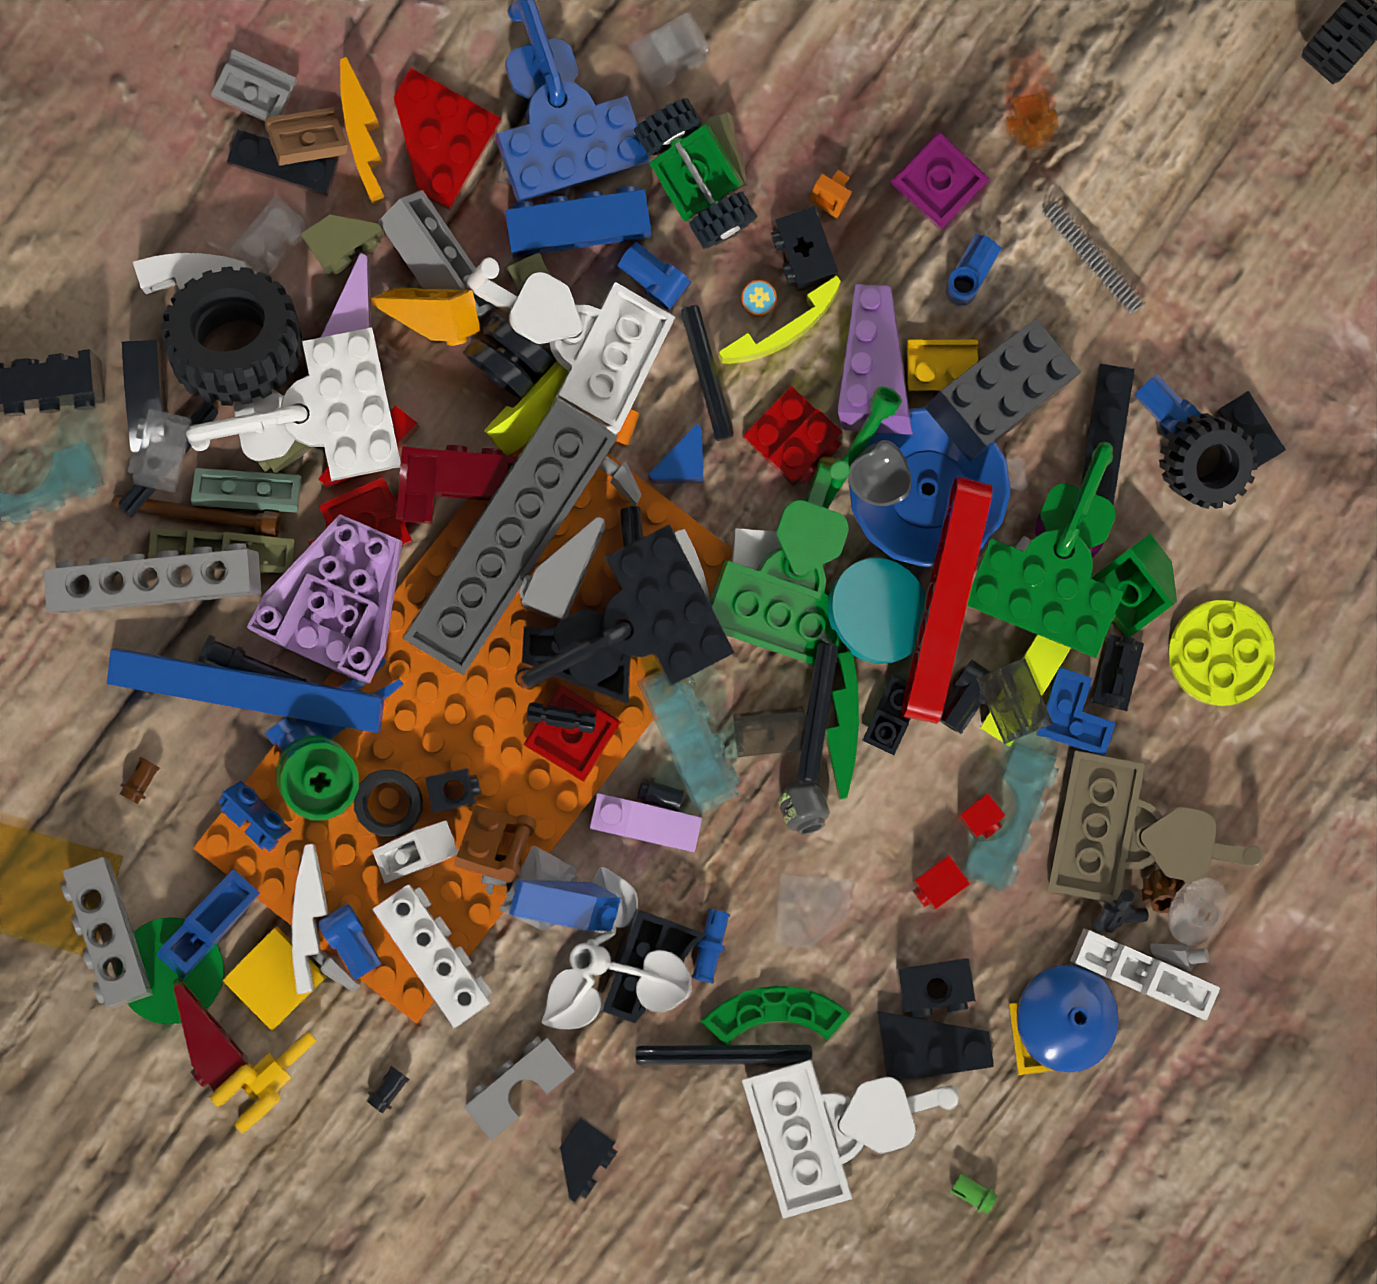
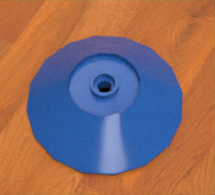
M925 407L909 409L913 435L875 432L867 445L868 447L876 442L888 440L900 449L911 473L912 484L909 495L898 503L888 506H877L860 499L853 492L850 484L849 491L852 512L869 541L893 559L921 567L934 566L950 491L956 477L992 484V498L980 549L984 548L1003 523L1011 488L1007 460L996 442L969 462ZM927 483L934 487V493L929 496L921 491L922 485Z

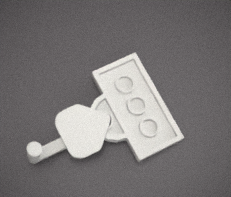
M493 258L483 259L481 264L468 277L466 287L469 290H473V293L507 312L510 324L517 333L537 344L550 342L551 351L557 362L568 370L556 396L617 434L640 391L675 317L617 282H614L610 287L600 309L590 305H575L569 287L542 272L532 274L526 280L517 297L488 280L498 275L499 265Z
M372 327L302 341L309 376L296 381L286 391L285 396L271 389V395L263 399L261 396L253 398V403L242 405L241 401L235 402V417L193 425L186 430L189 443L197 451L206 450L210 445L211 439L239 434L244 454L255 461H264L284 456L295 440L309 447H324L331 481L400 467V457Z
M812 1059L742 1080L783 1219L852 1199L843 1163L853 1159L864 1145L878 1153H886L906 1147L915 1136V1124L911 1113L939 1105L944 1109H952L957 1105L960 1095L957 1086L947 1085L906 1097L902 1084L891 1077H883L861 1084L852 1099L849 1096L836 1092L821 1093Z

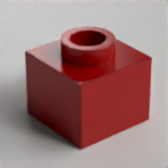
M987 793L957 817L974 838L983 835L987 839L1003 827L999 821L1006 815Z

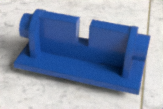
M242 781L223 791L222 794L224 796L218 802L222 806L221 811L238 827L248 820L251 824L245 833L261 850L265 848L268 852L272 851L279 843L278 839L292 830L277 812L271 810L258 797L257 793Z

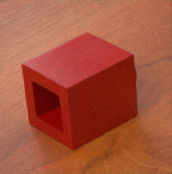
M948 855L913 880L917 887L912 892L924 908L930 904L932 909L935 910L968 887L970 883L951 856Z

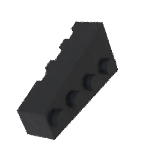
M90 349L79 350L78 358L58 353L48 355L45 363H40L39 360L30 358L16 359L11 362V367L5 368L4 363H0V412H4V416L25 415V410L38 408L40 413H56L61 411L60 406L74 405L75 410H89L96 408L95 403L105 402L102 361Z

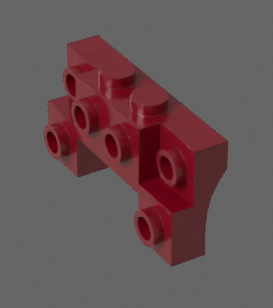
M446 445V450L402 446L396 520L400 522L433 524L435 496L490 501L517 457L503 455V450L495 448H482L481 453L467 452L466 446Z

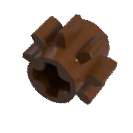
M1161 869L1153 871L1149 878H1143V888L1141 889L1143 903L1151 902L1154 911L1169 913L1174 911L1178 904H1184V894L1186 893L1185 880L1167 877Z

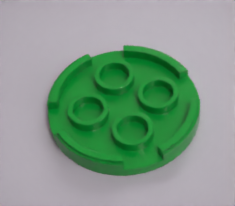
M167 917L155 919L133 932L153 995L128 1003V1006L139 1016L154 1023L164 1025L181 1024L173 989L174 980L179 976L162 962L157 955L159 949L184 924L185 919ZM218 944L183 980L207 1010L218 998L224 983L222 980L225 977V964ZM120 958L117 961V977L123 971V962Z

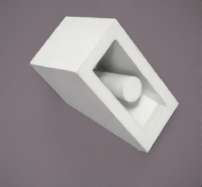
M447 821L413 831L372 850L385 884L438 864L458 854Z

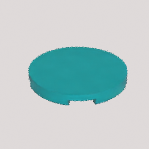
M883 558L864 559L848 567L834 581L828 597L830 625L832 630H836L842 642L855 657L874 664L893 663L914 652L927 596L916 577L902 565Z

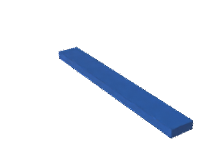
M119 648L110 650L107 684L374 733L381 731L385 696Z

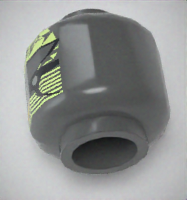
M799 780L789 783L786 786L787 791L780 796L778 801L786 826L792 831H798L800 835L811 834L822 829L825 826L824 821L830 814L822 788L817 784Z

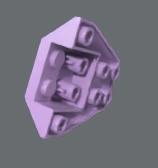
M340 514L262 596L247 628L286 650L341 675L370 683L386 651L402 541Z

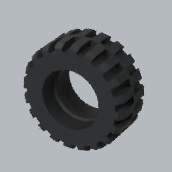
M232 266L221 267L222 271L212 273V270L203 272V277L198 280L192 278L184 284L185 289L183 291H176L171 298L173 306L168 305L165 308L163 314L164 322L161 325V336L174 375L180 384H184L186 391L193 396L200 394L203 401L211 404L219 400L221 405L233 406L234 402L241 401L242 405L253 403L252 399L261 396L263 399L271 395V389L275 386L281 388L288 381L286 374L294 373L298 366L297 359L302 355V333L292 299L286 294L285 288L278 281H272L271 276L259 271L256 275L252 268L241 267L240 270H233ZM249 321L262 327L259 335L251 343L238 350L219 352L202 346L206 337L214 329L228 322Z

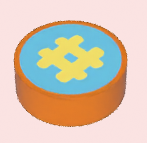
M763 280L750 282L744 288L741 295V303L744 310L748 314L757 317L770 313L777 300L776 291L773 286Z

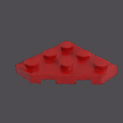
M410 68L393 98L418 190H423L428 199L450 211L502 123V119L415 69Z

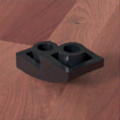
M894 675L891 676L862 741L892 755H895L911 720L910 718L902 717L901 714L907 681Z

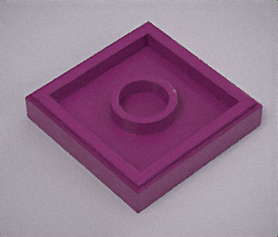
M939 131L891 180V184L939 230H942L989 182L990 178Z

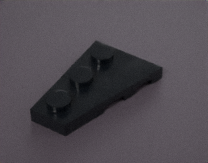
M877 1011L887 1077L901 1081L994 1067L989 1031Z

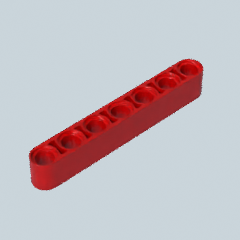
M956 477L953 481L901 710L902 717L938 724L941 719L992 498V484Z

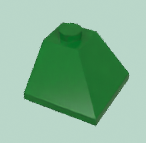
M1151 533L1091 578L1124 592L1113 621L1122 633L1128 637L1133 636L1177 603L1172 561Z

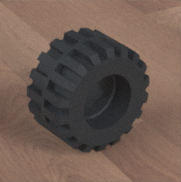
M1345 0L1303 48L1301 58L1332 85L1340 82L1377 41V3L1374 0Z
M1201 413L1200 417L1196 415L1188 416V423L1186 424L1179 421L1174 425L1177 431L1174 434L1169 431L1165 437L1169 440L1167 446L1161 445L1160 453L1165 456L1164 459L1159 460V467L1165 470L1161 475L1164 481L1169 483L1168 487L1194 505L1196 504L1206 509H1209L1210 506L1215 509L1223 508V502L1231 505L1236 502L1235 496L1237 494L1243 497L1247 492L1244 487L1247 483L1252 484L1255 479L1251 475L1252 470H1257L1258 462L1253 460V457L1258 454L1256 447L1250 445L1253 442L1251 437L1244 433V430L1220 416H1212L1209 413ZM1218 444L1220 447V459L1216 468L1210 474L1198 478L1196 466L1200 455L1208 447Z

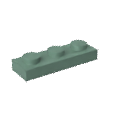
M195 468L191 494L192 506L298 513L302 479L301 475Z

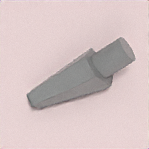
M606 456L599 468L613 477L610 483L635 507L641 497V492L627 462L620 466Z
M1151 943L1150 945L1154 957L1192 971L1193 964L1209 962L1207 948L1190 950L1187 944Z
M321 949L322 953L311 955L322 966L321 972L353 992L361 987L359 981L355 980L351 972L345 968L337 954L330 956Z

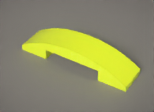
M835 276L809 293L806 301L811 309L758 344L747 333L719 351L718 358L722 363L747 362L768 356L790 345L821 319L838 292L841 283L838 276Z
M557 361L514 408L506 406L484 430V433L496 447L503 450V455L508 456L527 443L553 403L568 373V370Z

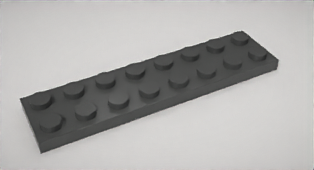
M556 396L406 629L403 639L464 675L517 594L526 575H529L618 438L617 434Z

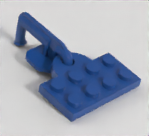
M513 0L512 5L507 10L508 16L513 21L524 22L531 44L511 51L506 59L505 68L512 89L530 100L526 111L527 125L499 132L495 138L517 203L647 165L650 160L634 132L635 127L638 125L628 96L595 105L589 93L578 84L573 83L578 74V67L573 52L565 41L558 38L548 39L535 0Z

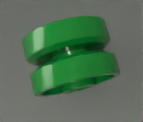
M306 735L292 741L281 752L275 766V782L282 798L297 815L310 820H329L342 814L353 803L359 789V772L352 757L338 742L322 735ZM318 772L322 773L320 780L315 782L310 780L311 777H317Z

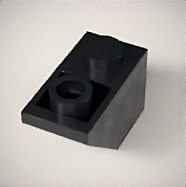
M582 1116L560 1147L569 1199L576 1202L579 1196H582L584 1199L588 1197L598 1182L592 1178L600 1166L607 1169L618 1152L612 1148L617 1140Z

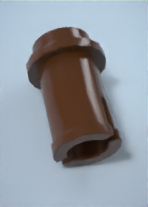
M140 757L125 784L121 783L122 790L119 794L136 804L140 802L141 798L145 800L146 796H144V793L160 767Z

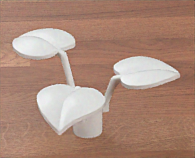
M604 867L599 868L592 882L621 897L612 931H595L604 934L594 940L589 939L587 944H580L573 949L570 956L573 969L560 972L551 984L546 1011L542 1019L544 1025L558 1029H576L592 1022L598 1015L602 1005L600 993L592 987L595 983L592 975H601L607 969L641 976L636 987L637 996L641 1004L651 1011H669L686 1000L691 993L689 971L682 960L673 953L667 951L650 952L645 958L644 970L610 962L607 950L598 946L616 934V927H627L631 923L636 908L638 909V897L634 888L626 880Z

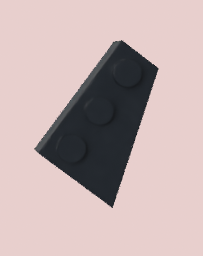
M523 627L522 663L524 666L532 668L560 654L553 637L555 628ZM622 654L617 671L593 685L578 683L572 677L568 668L552 676L629 705L631 657Z
M636 908L631 923L625 928L613 963L644 970L646 956L654 951L673 953L684 962V959L706 934ZM610 969L601 994L602 1005L600 1011L636 1023L646 1011V1008L639 1001L636 992L637 983L641 976Z

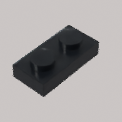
M1249 391L1217 410L1220 417L1239 426L1244 430V433L1251 437L1253 442L1250 445L1256 447L1258 454L1253 457V460L1258 462V467L1286 451Z

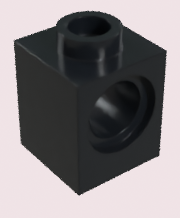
M468 768L425 777L432 811L435 814L477 805L476 796L482 795L477 774L470 775ZM453 780L461 781L464 785V794L458 800H449L445 794L446 785Z

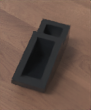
M158 340L122 342L123 377L131 452L162 451L167 445L161 344Z

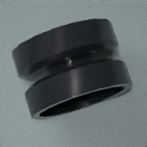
M493 313L483 326L485 336L496 347L482 339L474 338L463 351V354L495 385L505 389L521 400L534 386L532 378L522 367L534 375L543 376L552 366L554 360L540 345L517 333L509 321Z

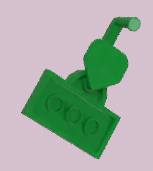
M1101 442L1093 451L1092 461L1080 488L1063 483L1056 485L1050 490L1040 515L1046 532L1034 538L1024 552L994 539L990 540L971 586L967 603L968 607L1097 659L1124 593L1091 579L1093 561L1089 549L1106 541L1116 515L1112 503L1096 495L1105 469L1113 460V448L1110 443Z
M830 456L820 458L805 501H791L782 511L776 528V537L781 548L774 549L766 555L757 570L724 559L709 603L726 636L812 665L815 663L816 650L819 643L836 645L839 654L843 642L836 630H832L828 617L829 595L824 594L826 576L822 565L841 554L848 535L849 526L842 514L824 508L822 505L832 478L840 481L847 478L850 474V466L847 462Z

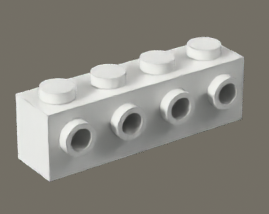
M408 884L373 908V911L447 1019L456 1028L492 1002L488 996L493 992L481 975L476 979L468 969L472 961L461 946L455 949L447 937L452 932L440 916L436 919L433 918L427 909L432 903L421 887L414 890Z

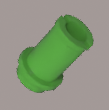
M962 1172L950 1191L951 1194H955L976 1207L977 1213L983 1211L988 1214L998 1198V1195L993 1193L994 1189L992 1187L988 1190L965 1176Z

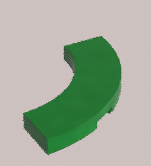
M768 986L748 990L725 1000L700 1021L726 1045L747 1029L768 1022L799 1024L814 1030L828 1040L851 1013L830 998L810 990L791 986Z

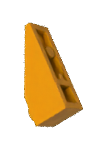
M392 288L371 298L373 306L432 341H446L449 346L460 345L468 341V336L480 331L473 290Z

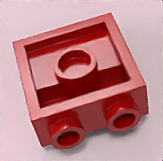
M791 386L743 435V439L794 486L799 480L803 484L806 483L815 473L817 467L814 464L823 455L831 457L841 447L843 443L839 438L843 432L818 408L815 409Z

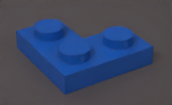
M1059 667L1036 733L1037 736L1092 754L1106 755L1116 723L1082 712L1093 678Z

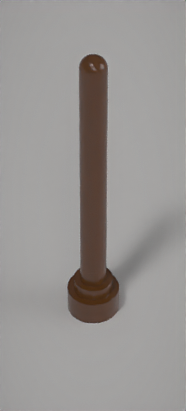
M115 495L113 497L112 504L115 508H118V502L124 495ZM148 499L138 510V512L254 528L255 532L261 533V536L278 537L281 524V512L273 510L258 511L256 515Z

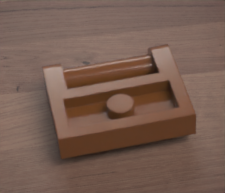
M475 804L454 866L505 882L517 881L521 871L519 863L528 837L533 835L536 828L535 819L528 815L516 817ZM506 831L514 834L506 859L502 862L496 861L495 858Z

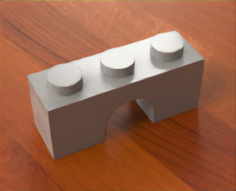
M536 1037L521 1050L526 1055L515 1065L511 1060L507 1061L494 1072L498 1078L489 1087H486L482 1082L466 1096L470 1102L464 1108L490 1140H493L520 1117V1114L510 1101V1091L516 1082L525 1079L532 1080L539 1084L544 1092L548 1094L575 1071V1068L549 1037L543 1042L539 1037Z

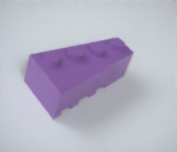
M855 284L838 407L842 430L860 431L871 413V397L879 386H885L893 389L900 395L902 404L895 415L889 416L888 419H883L876 432L913 435L891 286Z

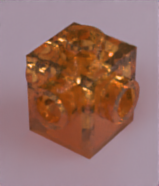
M1047 93L1012 98L1009 105L1010 116L1006 117L1009 138L1014 137L1016 147L1025 146L1026 150H1035L1047 146L1046 142L1051 141L1054 130H1058L1057 113L1055 109L1050 110Z

